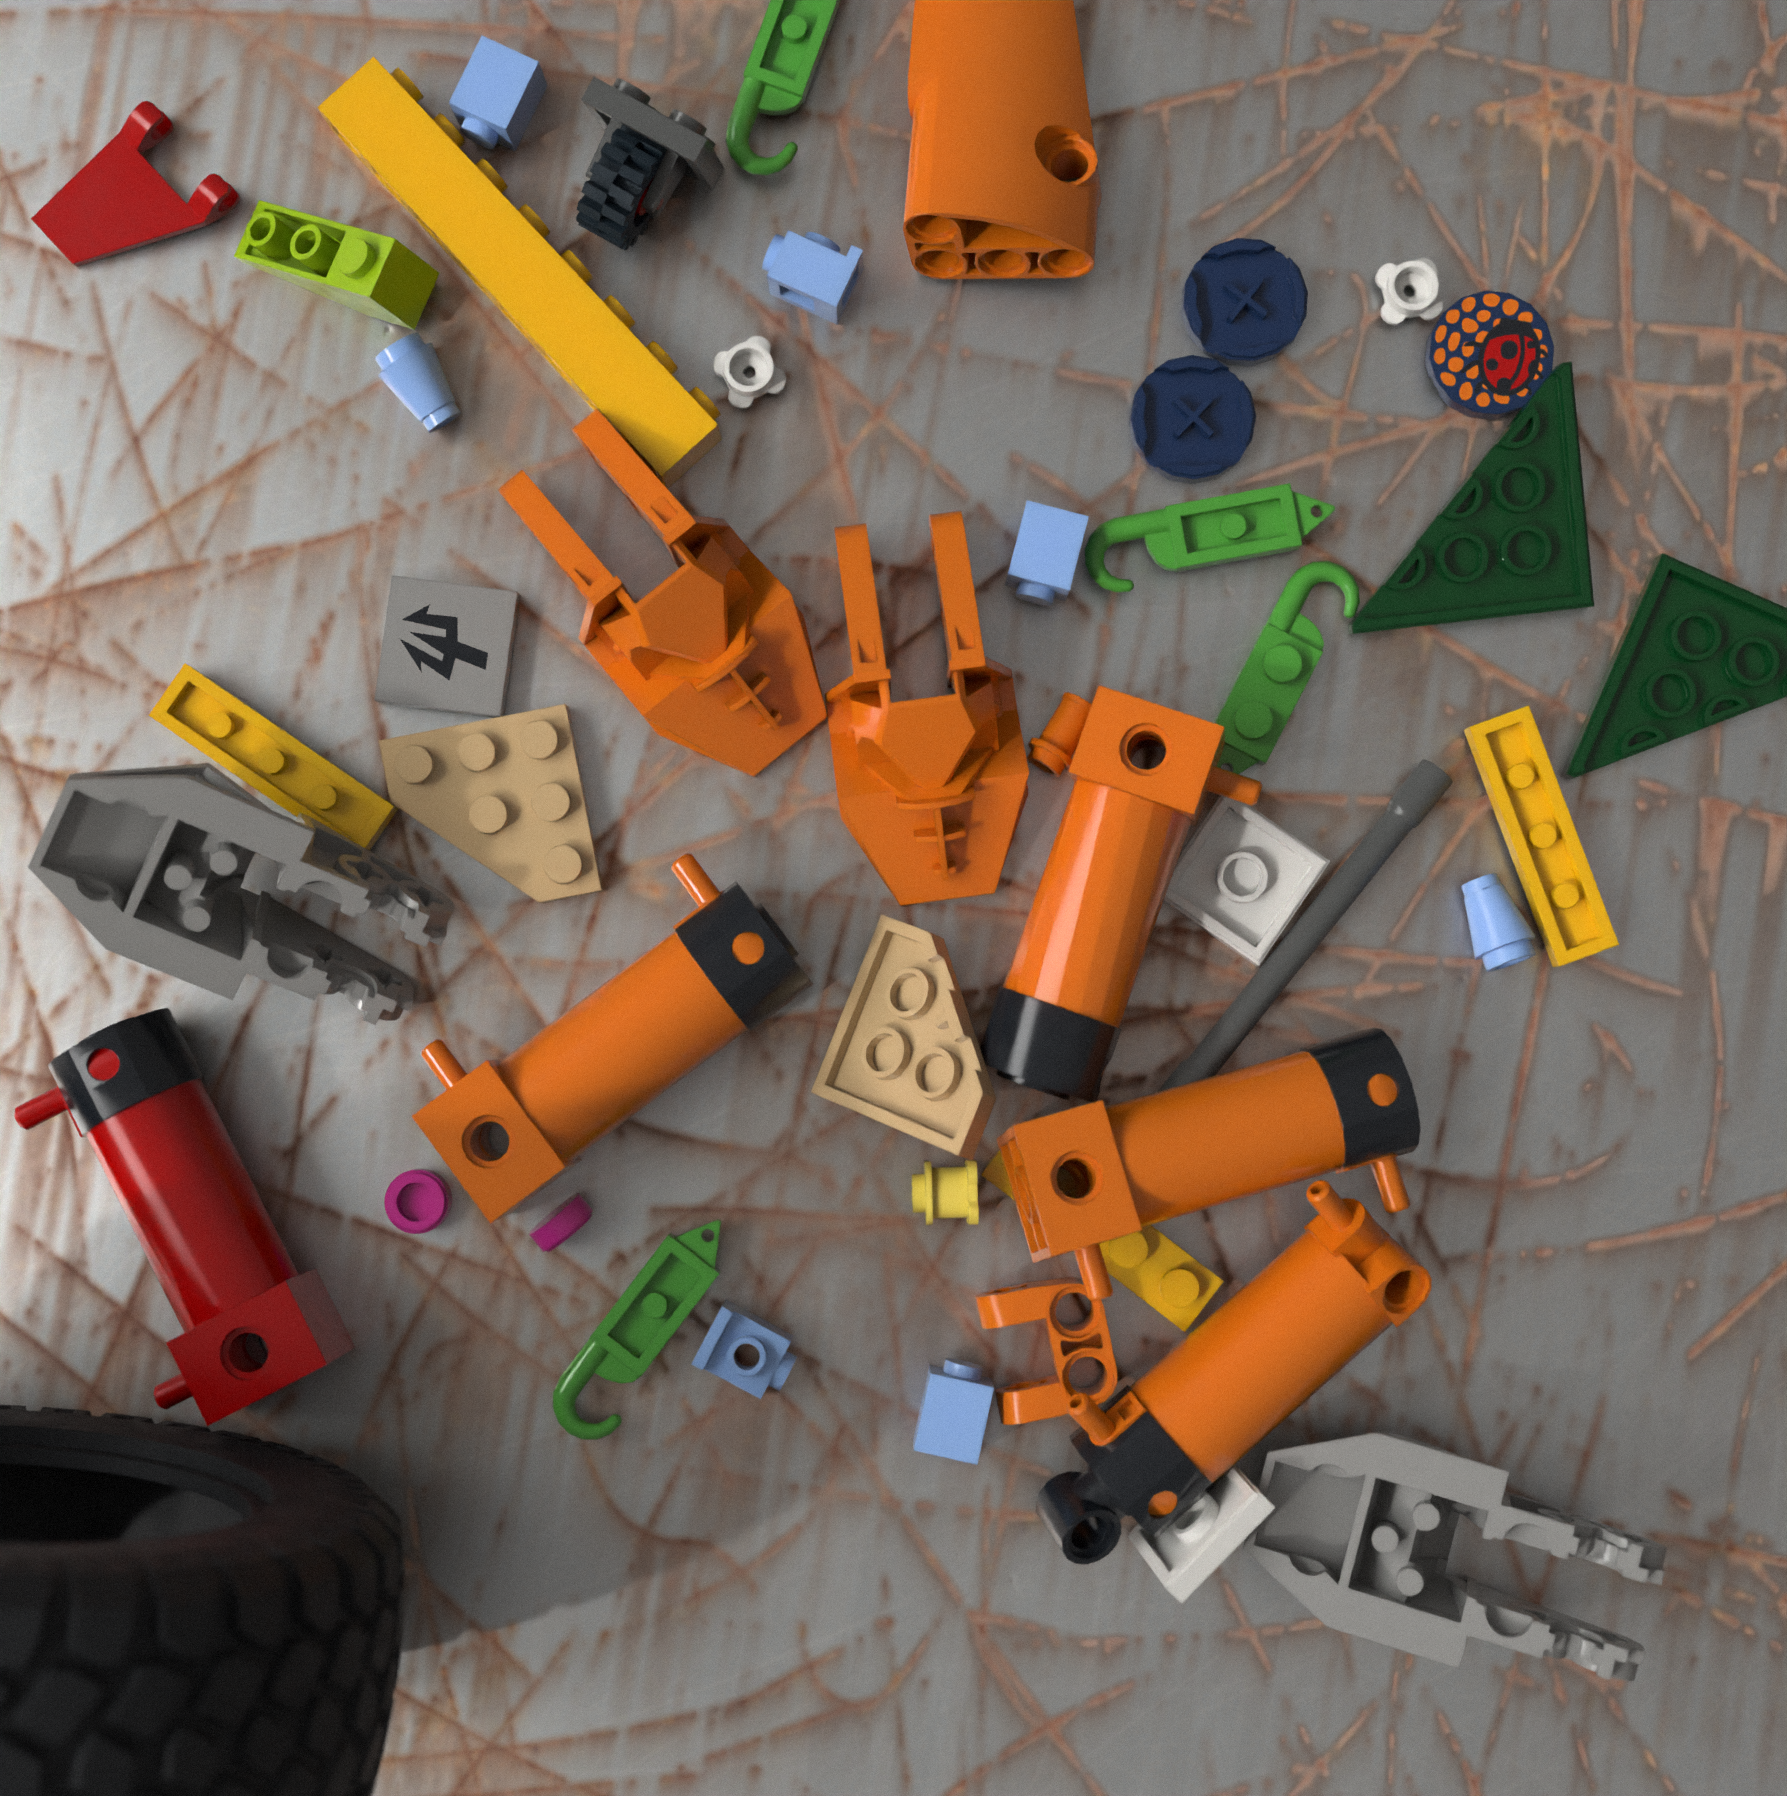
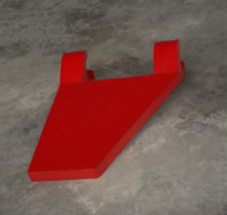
M143 101L130 113L121 131L55 194L31 220L73 265L78 267L208 226L231 212L239 204L240 197L237 191L229 183L225 182L221 176L209 174L198 185L190 200L186 203L141 154L165 140L173 131V123L164 112L159 110L153 103Z

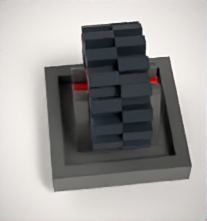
M593 76L581 100L604 129L605 133L586 172V177L590 178V180L584 183L581 191L585 195L578 201L577 210L579 213L576 216V221L579 223V226L623 250H628L629 246H634L637 243L639 235L642 236L648 228L649 219L660 216L683 175L713 190L724 167L713 150L716 144L704 135L707 129L697 120L676 109H673L669 117L649 105L648 103L651 98L631 83L616 78L613 86Z

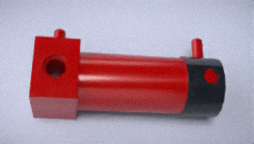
M169 1008L154 1010L107 1026L86 1037L48 1064L57 1086L17 1106L14 1111V1117L21 1128L29 1130L67 1110L80 1137L88 1138L184 1331L183 1334L166 1342L181 1373L154 1387L153 1396L160 1408L167 1410L193 1396L208 1427L326 1366L356 1348L317 1269L315 1268L299 1275L202 1082L205 1078ZM259 1336L265 1341L268 1354L260 1347Z

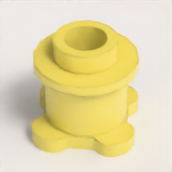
M965 1160V1166L931 1167V1161H924V1174H912L911 1178L913 1213H925L926 1226L932 1225L933 1219L966 1218L968 1225H978L977 1161Z

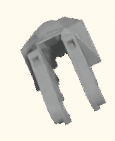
M210 763L70 774L28 865V868L106 950L231 1000L234 999L246 973L312 1000H315L318 993L330 995L338 991L345 994L346 999L352 1005L364 1012V1021L376 1025L378 1019L395 1021L400 1018L404 1009L409 1010L414 1000V986L412 982L397 969L270 897L271 894L261 891L260 895L241 888L245 873L255 852L275 861L279 870L277 889L284 892L290 890L297 893L300 888H304L341 904L340 912L356 918L358 912L365 915L367 909L382 912L401 925V931L405 932V939L424 947L427 946L429 941L440 946L442 945L447 935V923L455 908L453 902L436 888L310 816L299 812L296 820L274 812Z
M1396 1431L1386 1433L1373 1432L1269 1450L1259 1490L1276 1508L1246 1537L1243 1549L1328 1628L1458 1669L1461 1666L1467 1638L1470 1636L1540 1659L1543 1656L1558 1659L1566 1658L1586 1669L1596 1672L1598 1677L1611 1680L1612 1677L1626 1681L1635 1680L1638 1665L1643 1663L1645 1650L1640 1643L1618 1633L1479 1584L1475 1578L1467 1576V1579L1464 1580L1445 1574L1459 1515L1463 1514L1482 1529V1538L1492 1540L1493 1537L1500 1540L1506 1538L1549 1551L1550 1555L1567 1559L1570 1556L1589 1560L1610 1567L1621 1573L1623 1577L1643 1583L1648 1581L1662 1585L1665 1574L1663 1564L1667 1547L1650 1539L1505 1491L1509 1470L1462 1457Z

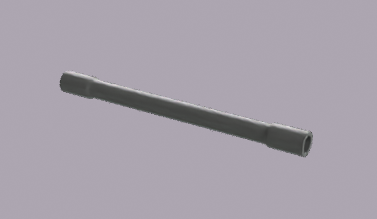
M1425 759L1418 764L1390 799L1383 815L1189 1058L1182 1061L1157 1092L1209 1078L1218 1073L1408 833L1420 825L1453 783L1452 779L1442 769Z

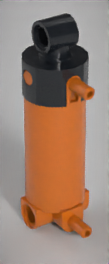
M1325 1180L1312 1183L1307 1189L1306 1197L1319 1214L1303 1227L1306 1231L1132 1386H1125L1102 1408L1086 1393H1077L1069 1399L1066 1410L1080 1425L1069 1437L1078 1453L1088 1464L1086 1465L1087 1470L1084 1473L1069 1471L1058 1474L1043 1486L1035 1501L1038 1517L1068 1560L1075 1564L1087 1565L1107 1556L1119 1541L1121 1536L1120 1520L1126 1515L1128 1517L1132 1516L1152 1537H1159L1213 1489L1216 1480L1392 1324L1396 1327L1400 1326L1427 1300L1432 1283L1428 1270L1375 1221L1360 1201L1351 1198L1341 1199Z

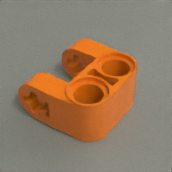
M1064 1277L1030 1281L985 1291L975 1296L981 1328L983 1329L1000 1328L1040 1319L1045 1320L1056 1374L1017 1382L996 1389L995 1396L1002 1424H1023L1068 1414L1066 1406L1069 1399L1080 1392L1086 1393L1097 1405L1105 1402L1113 1394L1117 1385V1367L1101 1299L1093 1302L1089 1300L1090 1311L1081 1323L1066 1325L1056 1318L1057 1303L1064 1295L1081 1293L1088 1298L1082 1279ZM1082 1357H1094L1103 1364L1101 1379L1089 1388L1077 1387L1069 1381V1371L1072 1364Z

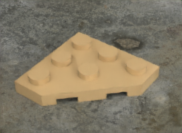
M566 704L379 740L390 803L539 903L543 904L604 892L570 711Z
M881 914L811 1093L953 1154L973 1160L997 1098L944 938Z

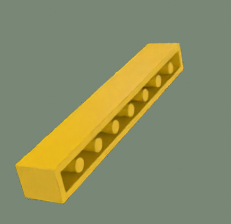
M373 56L317 107L330 129L593 411L597 409L664 486L669 489L722 440L719 426L715 422L721 416L720 411L697 386L690 392L684 389L672 376L678 370V367L655 341L652 340L646 347L629 330L636 324L635 321L612 295H609L603 301L587 285L593 279L591 273L569 249L561 255L553 249L545 240L550 234V230L527 204L522 205L517 210L502 194L508 186L497 171L485 159L482 158L474 164L460 148L466 141L454 125L442 113H439L432 119L422 109L418 102L424 97L410 78L398 67L392 73H389Z

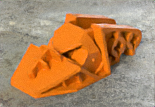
M595 409L571 429L574 436L598 467L603 469L619 487L642 520L644 519L664 543L673 562L679 568L635 604L617 575L615 577L611 575L523 470L519 471L497 490L588 600L578 639L655 732L665 739L756 778L828 718L804 615L795 605L792 593L749 550L724 519L690 515L607 419Z
M961 511L929 515L931 549L937 573L940 615L948 661L946 683L947 688H953L955 694L891 702L890 699L891 673L890 669L886 668L866 523L834 527L853 674L825 693L841 820L900 906L994 894L1029 794L1027 786L1029 768L1018 717L1012 669L984 655Z

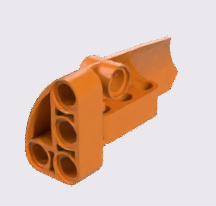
M915 0L908 70V106L913 122L903 232L914 269L924 276L937 279L1075 278L1088 274L1094 268L1097 218L1102 193L1073 0ZM1070 178H1079V179L1076 180V181H1071V182H1066V181H1065V180L1070 179Z

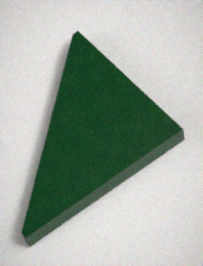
M1572 362L1561 363L1552 370L1348 624L1349 634L1594 607Z
M1664 553L1655 557L1560 776L1568 780L1787 697V608Z

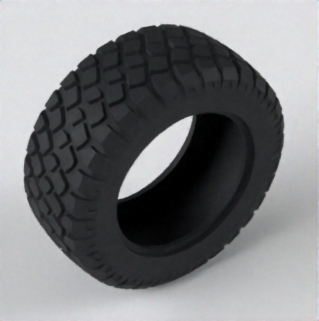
M0 1405V1796H373L395 1701L393 1696L398 1681L403 1638L402 1627L405 1598L403 1526L393 1508L363 1480L350 1471L342 1469L337 1464L321 1457L307 1455L304 1451L272 1441L262 1442L260 1438L225 1430L212 1432L209 1427L166 1420L154 1424L152 1418L104 1413L99 1417L91 1416V1411L42 1407L41 1411H28L26 1406Z

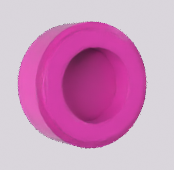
M413 1169L398 1175L387 1188L384 1200L386 1214L393 1225L406 1233L421 1234L431 1231L440 1226L450 1213L452 1207L450 1187L441 1175L432 1170Z
M576 1193L543 1218L529 1232V1235L543 1252H550L577 1232L592 1217L593 1209L580 1193Z

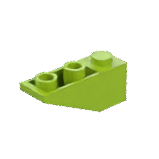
M261 200L258 201L234 254L235 258L245 264L367 316L413 330L417 326L440 274L395 238Z

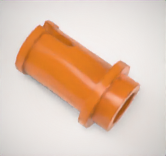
M1069 692L1063 694L1062 701L1039 739L1031 738L1028 743L1031 751L1027 756V760L1041 771L1054 777H1060L1064 769L1069 770L1072 762L1071 756L1077 748L1092 705L1083 698Z

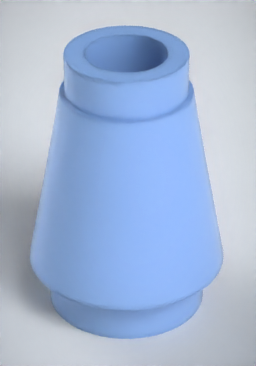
M412 333L401 338L376 356L375 360L382 370L378 377L415 417L425 425L429 433L444 427L461 414L455 404V398L433 344H425L418 333Z
M1497 873L1476 878L1461 886L1465 897L1464 903L1475 960L1482 959L1487 972L1515 965L1536 955L1531 942L1536 936L1505 886L1501 884Z

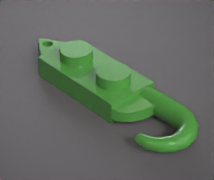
M770 0L743 74L744 80L726 129L725 141L729 155L740 168L751 174L767 176L782 171L792 162L798 151L796 143L789 142L781 153L774 157L765 158L758 156L752 151L749 145V137L758 112L768 115H787L796 111L801 104H804L841 0Z
M1289 483L1169 505L1160 510L1116 517L1100 524L1089 536L1085 547V565L1091 578L1102 588L1113 592H1129L1133 590L1134 583L1129 579L1114 577L1108 572L1104 564L1105 552L1115 543L1144 538L1147 550L1156 564L1168 571H1186L1299 550L1302 546L1301 540L1334 512L1335 506L1294 492ZM1311 509H1319L1321 512V516L1314 517L1311 513Z
M1330 561L1311 562L1299 568L1288 580L1214 721L1215 724L1225 727V746L1217 767L1221 768L1222 765L1226 764L1231 768V772L1240 774L1256 763L1261 766L1266 764L1323 654L1324 641L1320 631L1311 620L1300 614L1311 590L1320 582H1333L1344 593L1346 600L1344 607L1345 617L1353 618L1356 615L1360 603L1359 587L1353 575L1343 566Z
M720 1219L678 1236L670 1232L559 1377L553 1391V1410L558 1423L569 1434L582 1440H598L610 1435L621 1425L622 1419L618 1414H613L604 1422L596 1424L584 1421L576 1412V1398L595 1373L606 1380L617 1383L634 1382L643 1375L721 1272L716 1268L722 1223ZM704 1230H712L714 1232V1239L711 1241L705 1240L703 1237Z

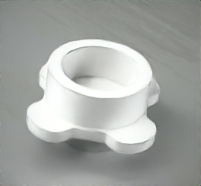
M1420 258L1417 261L1403 262L1398 266L1393 263H1386L1379 268L1375 276V282L1382 288L1384 305L1380 310V314L1386 323L1399 325L1404 319L1421 317L1424 320L1430 321L1440 314L1443 308V301L1437 296L1439 289L1438 269L1431 260ZM1412 287L1415 292L1414 296L1407 297L1403 292L1404 288Z
M752 336L747 342L737 344L729 351H721L714 358V372L717 376L724 378L730 390L728 394L729 402L737 409L750 408L754 399L766 393L779 394L786 385V375L783 370L775 367L770 355L771 345L764 337ZM748 367L756 371L752 378L744 376V370Z

